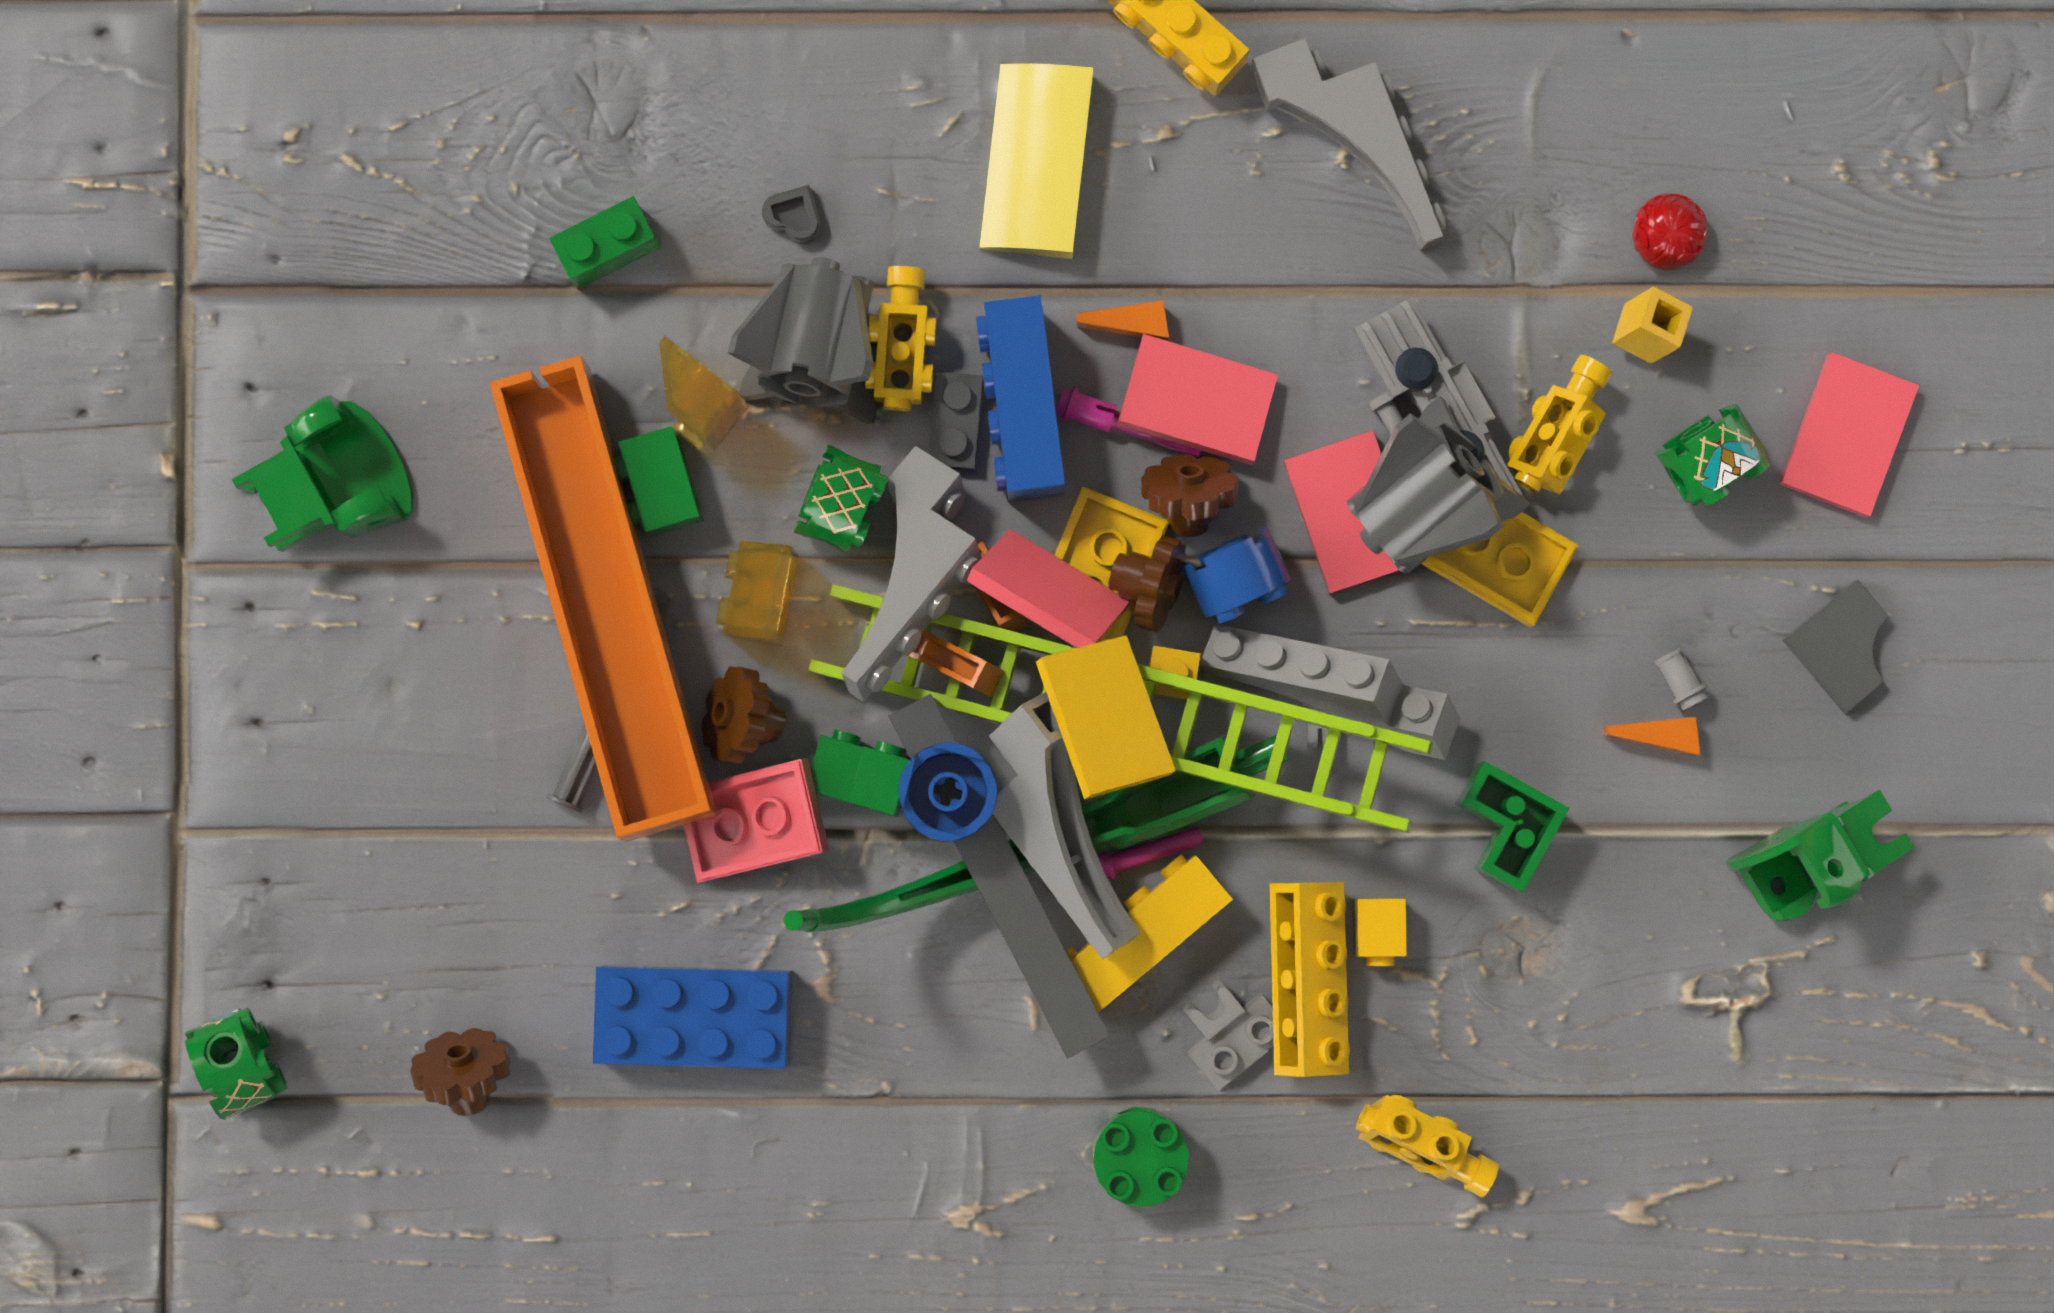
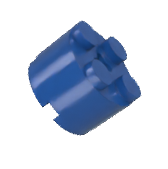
M1268 526L1257 529L1260 536L1257 540H1254L1252 536L1248 538L1244 534L1197 556L1201 565L1193 568L1192 563L1189 561L1181 565L1205 618L1214 616L1215 621L1221 624L1245 613L1242 605L1257 598L1258 601L1265 604L1289 592L1285 583L1290 581L1291 577Z
M939 743L921 750L908 762L899 783L900 805L909 823L921 834L939 841H957L976 833L990 818L997 799V784L989 764L978 752L958 743ZM946 779H953L956 781L955 789L962 791V797L960 800L952 799L949 806H943L940 804V796L934 794V788L936 785L943 786Z

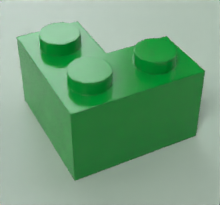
M834 729L832 738L821 735L811 766L816 793L898 817L901 809L899 800L900 778L904 768L910 761L905 758L906 750L881 741H877L875 749L859 746L860 736Z
M1486 761L1477 763L1455 805L1496 827L1474 869L1514 892H1524L1569 810V807Z

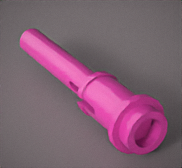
M1076 386L1072 390L1063 387L1056 407V415L1062 416L1063 422L1071 419L1103 430L1105 433H1108L1111 428L1199 458L1201 450L1117 425L1120 412L1116 411L1117 404H1111L1079 393Z
M1195 827L1109 855L1107 851H1103L1097 854L1108 881L1116 880L1115 873L1203 845L1204 843L1199 828Z

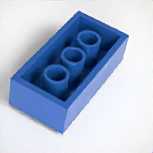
M1041 295L984 302L985 316H977L976 322L980 353L990 352L991 363L982 364L986 399L995 398L997 410L988 411L992 445L1001 444L1003 456L994 458L997 491H1007L1008 503L1064 496L1065 482Z
M596 967L593 1064L785 1069L790 1065L792 970Z

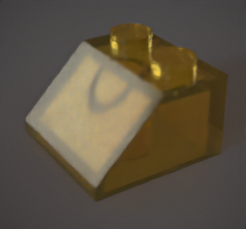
M664 336L659 343L667 410L676 420L672 428L696 449L700 450L705 444L715 451L749 406L738 391Z
M740 541L738 552L730 551L726 567V578L733 579L729 598H721L717 614V625L724 626L722 633L724 636L782 647L800 556L793 546Z

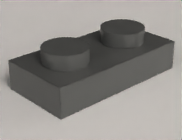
M936 371L929 454L951 469L975 471L983 376Z

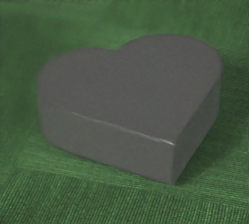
M809 185L775 194L769 197L763 204L762 217L767 227L772 231L786 232L788 237L798 244H809L819 236L821 230L820 219Z

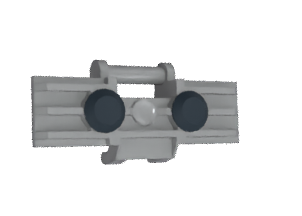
M1412 297L1353 329L1387 389L1386 393L1373 399L1368 405L1372 412L1377 410L1390 435L1395 426L1403 420L1393 401L1406 396L1412 406L1417 405L1422 414L1425 408L1440 396L1446 400L1459 431L1475 445L1476 448L1471 453L1481 464L1487 460L1500 480L1523 495L1488 433L1489 430L1486 425L1496 419L1492 409L1488 405L1465 361L1462 360L1452 365L1449 358L1445 357Z

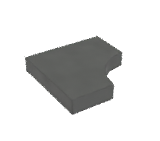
M1855 580L1783 639V642L1841 711L1845 713L1883 683L1874 666L1872 647L1878 628L1889 615L1859 580Z

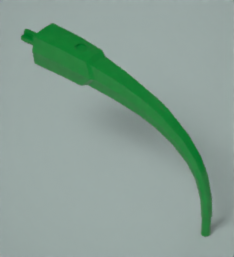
M1227 734L1188 750L1185 759L1218 768ZM1277 735L1242 750H1237L1231 772L1251 777L1267 770ZM1287 754L1285 755L1284 762L1289 761ZM1175 771L1166 777L1095 796L1092 802L1081 806L1092 845L1095 851L1110 846L1123 849L1251 800L1256 794L1245 789ZM1008 840L1024 873L1035 872V869L1028 863L1026 857L1013 840ZM960 861L906 884L845 904L820 909L791 910L785 914L783 922L785 927L791 931L818 932L834 930L887 918L979 889L964 861Z

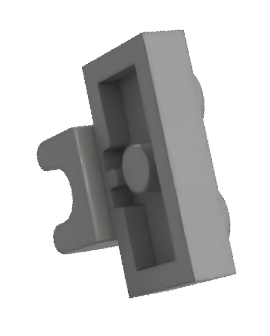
M1217 980L1212 984V990L1218 998V1006L1215 1011L1203 1013L1194 1004L1188 1003L1184 1006V1012L1204 1035V1038L1191 1047L1187 1054L1219 1092L1274 1047L1273 1007L1261 993H1258L1244 1006H1241L1228 988L1221 981Z

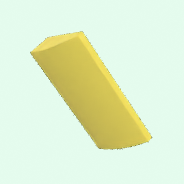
M1056 64L1000 65L980 249L1064 259L1073 258L1094 68Z

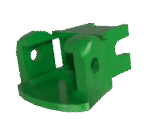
M331 395L314 402L301 412L291 424L283 427L287 435L280 441L284 449L282 452L232 479L236 488H244L246 493L250 495L258 492L277 527L276 531L263 538L269 547L276 546L277 550L281 552L292 548L333 524L338 532L354 537L360 533L407 521L413 512V492L407 470L398 450L383 427L362 407L352 401H339Z
M1877 790L1864 799L1850 804L1848 801H1845L1827 813L1781 828L1730 857L1726 864L1730 871L1738 870L1759 906L1772 920L1779 922L1804 915L1813 906L1817 892L1821 894V897L1816 899L1821 909H1828L1849 902L1860 890L1862 881L1872 878L1875 873L1914 849V846L1907 834L1900 835L1886 844H1881L1875 840L1872 834L1874 824L1892 811L1881 790ZM1797 855L1801 860L1802 864L1804 865L1809 876L1811 877L1812 881L1814 882L1815 886L1812 885L1811 881L1809 880L1808 876L1803 870L1801 864L1796 858ZM1773 878L1779 880L1782 884V891L1779 895H1776L1771 890L1770 883Z

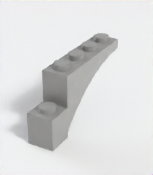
M1306 38L1253 57L1250 71L1266 112L1277 109L1318 129L1344 147L1370 171L1390 195L1406 220L1419 250L1423 251L1438 245L1443 237L1441 230L1446 229L1445 218L1437 202L1430 203L1424 188L1429 186L1428 175L1420 159L1414 161L1408 147V143L1412 142L1411 131L1405 117L1396 116L1391 100L1395 99V92L1386 72L1380 74L1376 62L1322 81L1321 77L1326 75L1322 57L1317 49L1310 51Z
M917 446L911 450L887 480L897 510L895 559L888 589L878 615L861 647L841 673L849 693L862 702H865L873 691L878 692L887 684L894 665L903 655L908 656L915 650L920 642L922 631L932 619L937 620L946 612L951 602V596L962 583H969L966 580L970 571L981 559L976 538L946 520L954 518L961 510L965 501L966 494L960 474Z
M1215 624L1199 664L1206 674L1266 689L1314 706L1338 717L1430 740L1433 743L1430 756L1400 748L1401 751L1446 760L1460 721V716L1447 693L1404 685L1390 659Z
M1044 692L1020 705L989 735L1004 759L1009 762L1018 774L997 794L992 814L1056 897L1059 904L1066 910L1084 934L1087 941L1093 946L1100 957L1104 959L1132 941L1141 932L1120 903L1092 845L1082 813L1075 771L1047 693Z

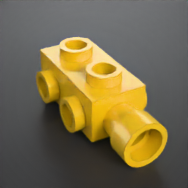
M888 267L887 288L891 289L890 303H880L879 314H870L869 340L870 342L877 343L876 361H873L870 378L865 381V388L874 389L875 402H884L883 409L911 411L912 404L922 405L923 392L932 393L933 364H925L926 346H935L937 319L928 317L927 306L918 305L919 291H923L925 285V270L918 267ZM901 326H907L913 332L911 338L904 342L895 338V331ZM903 372L909 376V383L905 387L897 388L892 384V377L896 373Z
M1579 355L1570 371L1573 377L1566 389L1553 385L1547 395H1542L1535 401L1532 408L1533 420L1524 436L1516 437L1509 447L1510 460L1507 467L1516 473L1515 482L1533 493L1538 494L1541 488L1556 494H1561L1606 415L1592 399L1597 390L1605 388L1613 372L1607 366L1589 356Z
M1385 1095L1372 1105L1368 1103L1357 1120L1356 1130L1361 1132L1359 1139L1369 1143L1378 1152H1387L1411 1164L1420 1173H1429L1441 1180L1452 1177L1464 1183V1189L1482 1198L1489 1192L1496 1179L1499 1163L1481 1154L1475 1157L1467 1153L1472 1137L1459 1131L1460 1127L1457 1123L1441 1116L1431 1117L1417 1110L1416 1103L1406 1097ZM1379 1135L1390 1140V1143L1382 1142ZM1421 1156L1432 1161V1164L1424 1163Z

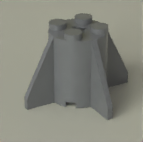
M814 257L811 265L783 264L779 279L731 337L728 354L750 365L741 382L738 398L743 401L776 396L786 401L797 403L799 395L814 397L813 406L834 407L866 424H874L878 404L874 399V389L865 388V381L870 378L873 364L866 321L874 287L873 281L865 277L852 276L840 271V264L837 261L825 257Z
M1440 396L1425 408L1419 419L1410 413L1395 426L1367 484L1347 500L1350 511L1365 527L1360 532V537L1365 545L1375 554L1384 551L1390 556L1395 566L1404 574H1409L1432 555L1489 539L1504 527L1503 521L1516 517L1530 505L1525 497L1497 477L1487 460L1481 464L1471 453L1476 448L1475 445L1459 431L1446 400Z

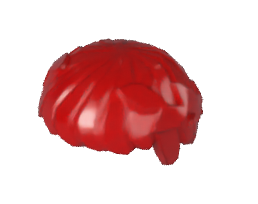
M1673 193L1657 195L1641 206L1636 215L1638 219L1635 221L1632 233L1635 250L1640 253V256L1651 267L1661 270H1676L1692 263L1702 252L1708 235L1707 219L1700 207L1690 198Z

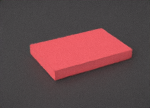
M1143 334L1117 425L1252 466L1256 458L1278 374Z
M1828 353L1779 485L1862 517H1870L1919 385L1839 354Z
M1373 430L1283 461L1329 595L1400 571L1390 556L1384 551L1375 554L1365 545L1360 537V532L1365 527L1347 505V500L1367 484L1381 456Z
M1011 529L972 567L966 580L1076 648L1101 642L1124 615L1130 603L1129 600L1119 597L1116 592Z
M808 758L708 782L717 815L684 825L697 883L829 851Z

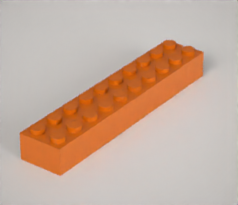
M579 355L539 367L542 377L550 385L546 388H542L541 382L531 370L489 382L615 833L618 839L628 842L715 816L717 812L637 531L629 512L625 489L615 464L614 450L592 373L588 364Z

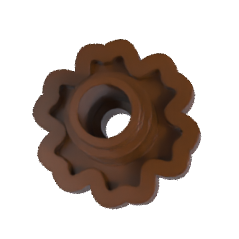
M1189 454L1169 456L1161 460V465L1149 466L1145 469V474L1141 478V494L1144 499L1149 500V509L1151 511L1160 513L1167 518L1174 533L1185 537H1195L1207 532L1209 524L1219 514V508L1234 506L1235 499L1238 496V476L1231 473V465L1229 463L1220 461L1213 456H1205L1199 459Z
M1162 535L1154 546L1152 556L1133 551L1130 555L1119 553L1114 561L1109 578V588L1118 591L1119 597L1136 602L1134 624L1139 625V628L1158 633L1166 622L1169 610L1172 609L1179 597L1183 583L1181 565L1185 563L1186 545L1182 544L1181 540Z
M730 666L724 678L718 677L715 679L712 690L707 695L706 708L708 712L702 720L701 727L703 744L705 747L711 748L713 760L741 764L746 756V752L754 753L758 744L764 745L768 741L775 742L783 733L786 721L785 711L782 706L776 705V702L768 697V686L764 682H759L760 678L757 670Z
M471 1028L461 1035L449 1031L425 1043V1052L417 1054L412 1058L410 1071L415 1089L424 1091L426 1101L447 1105L455 1114L469 1116L482 1111L489 1102L488 1097L497 1089L496 1081L504 1079L509 1075L510 1057L507 1045L503 1042H497L496 1035L492 1031Z

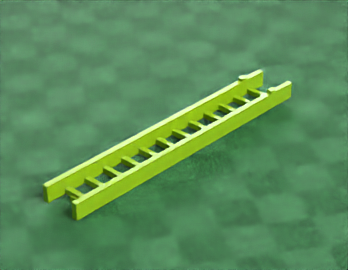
M832 584L830 596L833 598L874 609L870 624L865 627L861 641L862 645L878 615L884 597ZM944 613L939 619H932L924 630L930 633L931 625L961 632L962 636L958 647L969 653H972L976 636L1007 644L1000 668L1004 670V673L993 693L990 707L959 699L963 683L952 677L949 678L945 695L914 687L921 662L910 656L907 658L901 683L888 680L880 692L914 701L931 693L935 703L940 708L1002 724L1012 714L1003 710L1020 649L1051 655L1071 650L1075 647ZM811 659L808 671L845 682L841 674L845 668ZM1137 664L1151 703L1156 684L1189 692L1171 756L1176 771L1409 834L1412 825L1411 820L1373 810L1372 805L1388 746L1391 745L1430 756L1433 743L1430 740ZM1202 696L1235 704L1218 768L1185 759ZM1248 708L1282 717L1265 780L1231 772ZM1295 720L1328 729L1311 793L1278 784ZM1341 733L1375 741L1359 805L1324 797Z

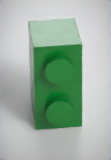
M634 196L549 238L570 281L577 290L661 248Z
M673 426L618 442L622 454L614 456L621 482H630L635 499L627 501L635 528L643 526L644 532L649 537L704 521L679 434Z

